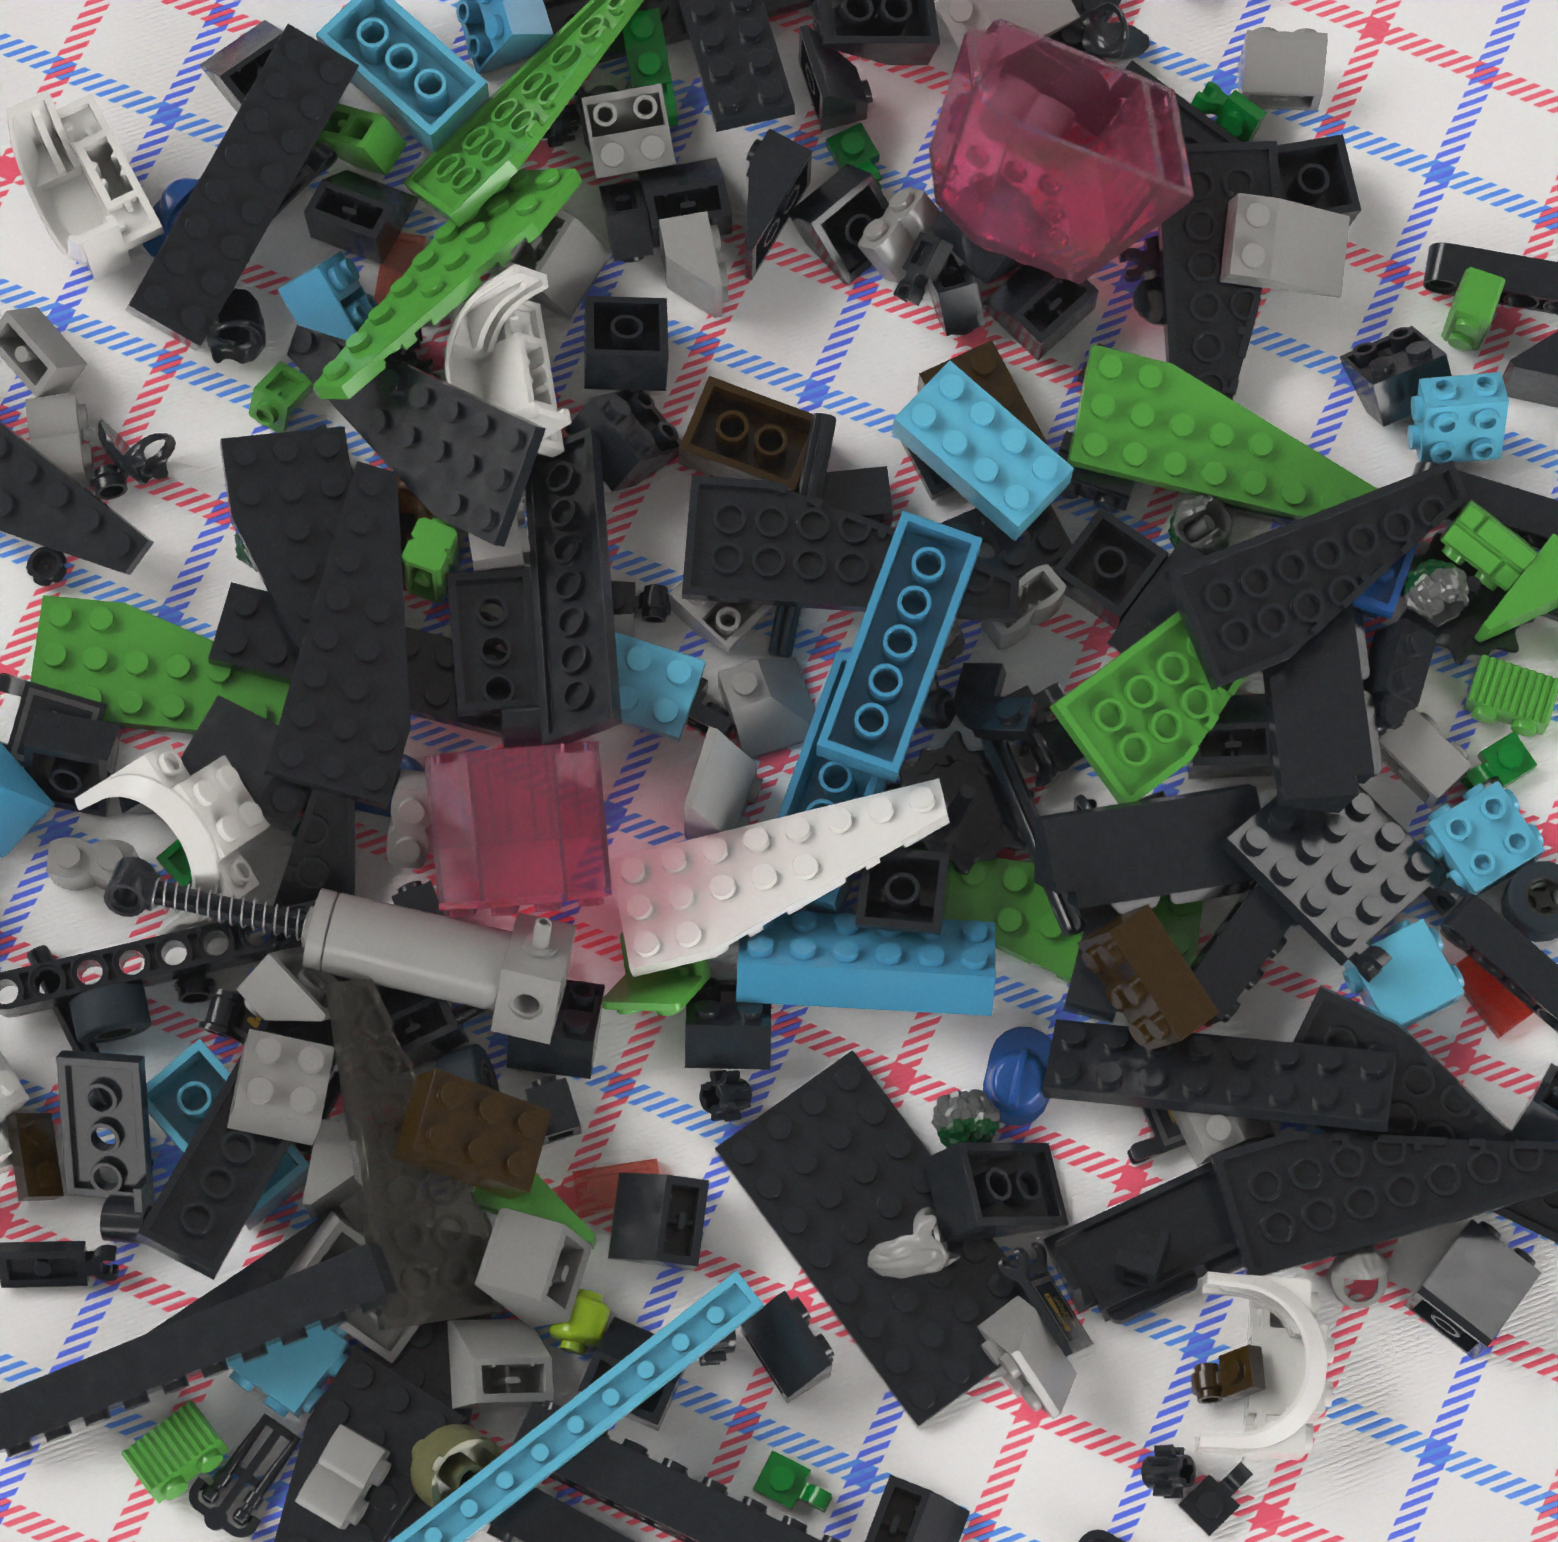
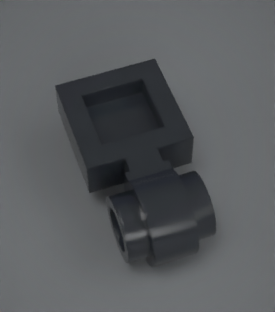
M611 581L614 615L633 614L634 617L635 613H640L642 620L645 622H666V617L671 614L668 587L658 584L646 585L643 592L636 596V582Z

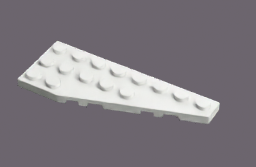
M934 779L610 859L629 968L633 977L717 957L729 950L728 945L747 934L749 937H752L764 930L763 925L785 912L790 915L846 883L845 878L864 867L868 870L879 864V858L902 845L907 848L950 823L940 780Z

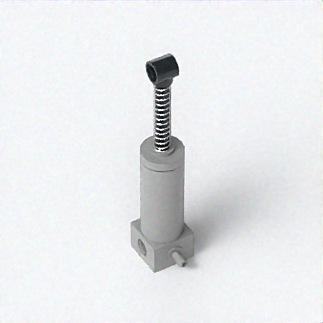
M130 856L122 858L117 862L103 895L107 907L115 914L123 917L137 916L144 910L152 911L153 908L155 909L160 905L163 906L165 911L173 908L176 914L182 910L185 911L187 916L195 913L198 919L204 915L207 916L209 921L217 918L220 924L226 920L229 921L231 926L239 923L242 929L248 925L252 927L253 931L257 930V928L263 929L264 934L270 930L274 931L275 936L279 935V933L285 934L286 938H289L291 935L296 936L297 941L301 940L302 942L301 947L305 948L303 955V968L322 971L327 974L494 1011L491 1026L492 1032L549 1045L566 988L577 925L518 912L513 931L346 893L339 894L337 891L324 888L320 890L315 906H311L307 914H302L300 909H298V912L289 911V906L287 910L278 908V904H276V907L267 906V901L265 905L257 904L256 899H254V902L245 901V896L242 900L235 899L234 894H232V897L222 896L223 891L218 895L211 893L212 889L209 892L200 891V886L196 890L189 888L190 884L187 887L178 886V881L176 885L167 883L168 879L165 882H161L160 873H156L150 863L144 859Z

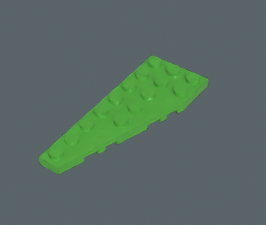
M590 0L402 182L414 196H417L421 201L458 227L476 217L481 206L493 194L499 193L508 185L510 178L520 169L644 0Z
M519 169L510 178L508 185L502 191L493 194L481 206L479 213L472 220L465 222L460 227L448 220L439 227L427 247L414 257L413 264L391 285V291L369 312L368 319L360 329L347 339L346 346L324 367L323 374L312 386L319 398L350 399L386 368L384 360L386 357L401 348L407 350L418 340L414 334L428 321L435 326L482 285L481 275L496 266L503 267L513 258L509 252L523 239L530 244L537 238L582 183V179L576 169Z
M1094 344L1090 348L1067 463L1071 466L1194 496L1211 495L1217 501L1290 517L1294 518V520L1302 519L1377 489L1172 363Z
M43 595L30 681L108 704L103 719L104 722L117 724L124 728L195 734L217 695H220L278 725L290 687L288 683L210 664L208 657L213 644L212 640L127 603Z
M1177 611L1049 708L1118 804L1140 800L1193 759L1199 750L1198 746L1208 731L1212 730L1220 718L1218 717L1230 697L1235 695L1246 677L1211 690L1179 611Z
M902 845L898 847L903 849L924 850V847L908 846L907 848H905ZM997 858L990 862L979 861L973 865L967 875L957 873L950 866V881L944 920L995 922V948L1030 965L1031 963L1070 984L1079 950L1077 943L1081 941L1083 932L1071 937H1066L1062 934L1043 887L1034 883L1033 863ZM1167 895L1160 896L1158 904L1152 910L1190 966L1197 956L1203 900L1175 904L1168 900Z

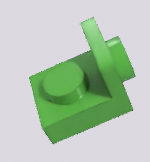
M280 361L254 387L249 416L277 433L284 432L287 429L290 414L312 392L314 384L306 375Z

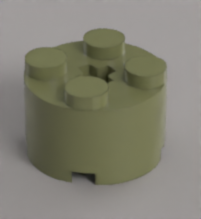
M451 1424L438 1428L413 1446V1460L411 1464L413 1488L423 1502L434 1508L505 1451L470 1425Z

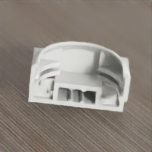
M46 90L7 109L6 118L9 137L19 171L42 223L57 248L65 257L81 264H87L94 279L97 280L131 264L128 250L164 233L155 211L92 93L56 109L49 91Z
M513 264L481 285L450 312L451 331L447 346L443 348L445 381L545 427L546 430L538 453L553 458L564 452L561 429L571 424L569 410L563 408L558 411L541 306L528 300L549 287L547 274ZM504 327L506 338L496 343L498 336L502 328Z
M167 740L75 798L79 811L109 797L129 798L153 810L173 830L186 853L191 870L192 889L198 890L200 886V891L209 892L212 889L211 893L218 895L223 891L222 896L232 897V894H234V898L239 899L259 885L250 865L242 857L238 848L270 827V825L263 816L261 808L255 803L240 780L238 772L231 766L225 755L190 776L180 756L174 751ZM184 911L176 920L159 931L158 934L165 935L189 929L206 919L207 916L203 915L198 919L195 913L187 916Z
M1207 1271L1202 1279V1294L1235 1296L1249 1300L1247 1345L1250 1344L1262 1348L1266 1389L1245 1397L1243 1432L1200 1433V1436L1195 1437L1194 1453L1242 1456V1462L1259 1463L1264 1458L1300 1460L1305 1456V1450L1312 1449L1313 1423L1325 1413L1326 1407H1331L1333 1397V1382L1326 1380V1369L1328 1363H1333L1335 1341L1334 1337H1327L1328 1325L1317 1324L1315 1320L1318 1315L1319 1294L1318 1292H1312V1280ZM1278 1319L1285 1328L1270 1327V1322H1277ZM1266 1420H1274L1272 1423L1266 1425Z

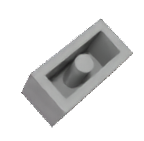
M38 307L7 310L0 319V357L34 396L38 398L67 393L85 369L87 363Z
M1413 709L1407 712L1406 718H1404L1405 722L1402 723L1403 725L1395 730L1388 729L1379 738L1381 759L1406 786L1432 809L1465 777V773L1470 770L1472 764L1468 761V754L1459 744L1454 741L1449 743L1438 732L1439 727L1428 714L1424 712L1419 714Z

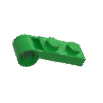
M655 8L635 11L622 29L632 89L661 84L669 127L678 126L677 108L660 10Z

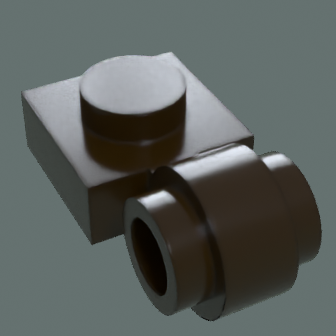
M1250 1344L1220 1355L1219 1364L1202 1363L1194 1367L1195 1373L1191 1375L1192 1394L1197 1396V1402L1202 1404L1218 1403L1223 1398L1238 1400L1266 1389L1262 1348Z

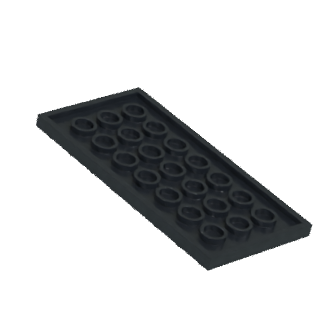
M853 1050L715 1147V1152L917 1429L1002 1367L1001 1364L996 1366L984 1352L981 1344L986 1340L977 1326L1017 1295L1031 1306L1033 1304L1020 1283L1006 1276L999 1269L998 1260L1001 1257L1007 1259L1010 1267L1014 1268V1266L993 1238L978 1241L947 1242L948 1252L958 1253L960 1258L938 1272L900 1279L882 1276L868 1267L869 1252L876 1245L894 1240L899 1236L913 1235L914 1218L918 1211L925 1207H930L935 1212L936 1209L924 1162L925 1158L931 1156Z

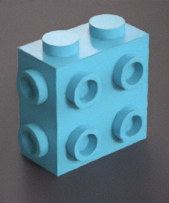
M1501 372L1419 379L1418 394L1411 397V414L1414 425H1409L1407 430L1410 450L1416 449L1419 462L1443 464L1451 460L1457 463L1501 459L1509 405Z
M1496 781L1487 788L1483 783L1474 786L1462 795L1464 801L1452 809L1449 804L1441 806L1427 817L1430 822L1422 832L1424 836L1422 841L1426 851L1435 861L1438 859L1441 861L1448 872L1446 879L1454 881L1457 886H1461L1466 891L1464 896L1467 893H1472L1479 897L1515 875L1521 867L1538 861L1545 851L1542 846L1544 840L1541 833L1534 824L1526 823L1519 812L1520 804L1516 796L1510 789L1506 788L1504 790L1499 781Z
M1409 919L1403 920L1386 931L1387 937L1374 943L1373 939L1367 943L1369 946L1381 947L1392 957L1382 968V971L1369 983L1361 976L1357 967L1350 960L1343 965L1345 968L1343 977L1350 991L1353 994L1359 993L1366 1007L1399 1022L1404 1028L1457 1003L1465 993L1462 988L1465 986V982L1461 972L1455 964L1449 965L1441 951L1444 949V944L1439 933L1434 927L1428 928L1424 919L1413 924L1410 923Z
M321 1325L306 1331L308 1338L285 1347H283L282 1341L267 1346L269 1354L259 1359L244 1363L242 1357L228 1362V1367L233 1370L229 1378L249 1393L254 1386L268 1396L263 1403L283 1418L290 1412L299 1419L304 1411L310 1414L316 1408L325 1394L320 1389L330 1376L336 1377L348 1359L349 1355L347 1353L351 1347L344 1340L347 1332L338 1326L324 1331Z

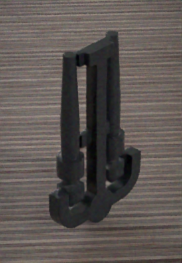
M264 1413L237 1447L222 1469L219 1468L212 1477V1480H214L212 1485H208L205 1480L198 1476L189 1490L190 1504L204 1516L206 1526L213 1531L223 1529L236 1538H246L252 1535L262 1521L256 1516L251 1515V1512L254 1509L257 1511L263 1503V1496L278 1477L302 1439ZM267 1425L273 1429L247 1468L244 1469L239 1466L264 1427ZM283 1436L290 1442L262 1479L259 1480L253 1475L280 1437ZM233 1473L239 1476V1479L219 1507L209 1509L199 1501V1492L203 1490V1500L209 1504L216 1503L220 1498L221 1489L223 1487L226 1489L233 1480ZM247 1483H249L255 1489L247 1493L242 1500L245 1502L244 1505L237 1508L232 1516L236 1524L240 1526L248 1525L244 1528H236L228 1522L227 1511Z

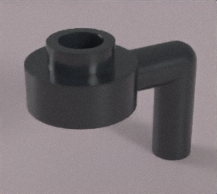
M937 672L919 717L921 725L927 730L947 729L956 715L953 705L954 699L947 689L940 688Z

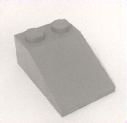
M938 0L934 3L976 78L1080 19V15L1071 0Z
M1238 193L1228 203L1220 282L1340 298L1342 295L1350 216L1280 198Z
M710 726L683 805L684 834L686 839H694L749 825L751 818L744 816L748 803L757 802L763 779L757 778V763L718 729Z
M331 1211L283 1278L364 1244L377 1242L340 1215ZM382 1246L399 1293L386 1298L388 1305L377 1311L363 1314L362 1310L358 1309L346 1314L348 1322L338 1327L390 1363H393L444 1292Z

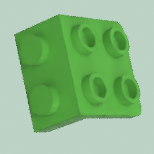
M622 932L620 934L625 975L602 998L603 1008L606 1010H617L619 1014H633L639 1011H656V1014L661 1016L677 1014L711 978L708 959L633 977L629 968Z

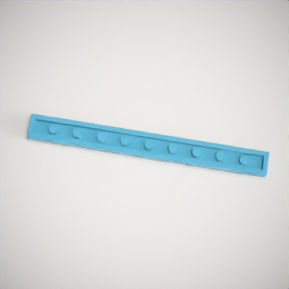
M736 1270L390 1542H466L764 1307V1304Z

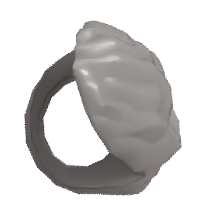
M925 1207L919 1210L914 1218L913 1235L899 1236L894 1240L879 1243L869 1252L867 1264L868 1267L882 1276L901 1279L938 1272L958 1260L960 1255L948 1252L947 1242H943L937 1213L934 1209Z
M1373 1246L1335 1256L1332 1265L1326 1272V1280L1336 1299L1344 1306L1354 1309L1367 1308L1376 1304L1387 1289L1388 1262ZM1345 1278L1351 1280H1373L1377 1278L1376 1291L1371 1297L1363 1301L1352 1300L1344 1293Z

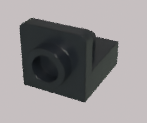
M702 677L685 725L704 735L707 734L710 726L718 729L729 738L733 731V720L728 717L729 713L721 706L712 702H708L707 705L702 704L708 692V680Z

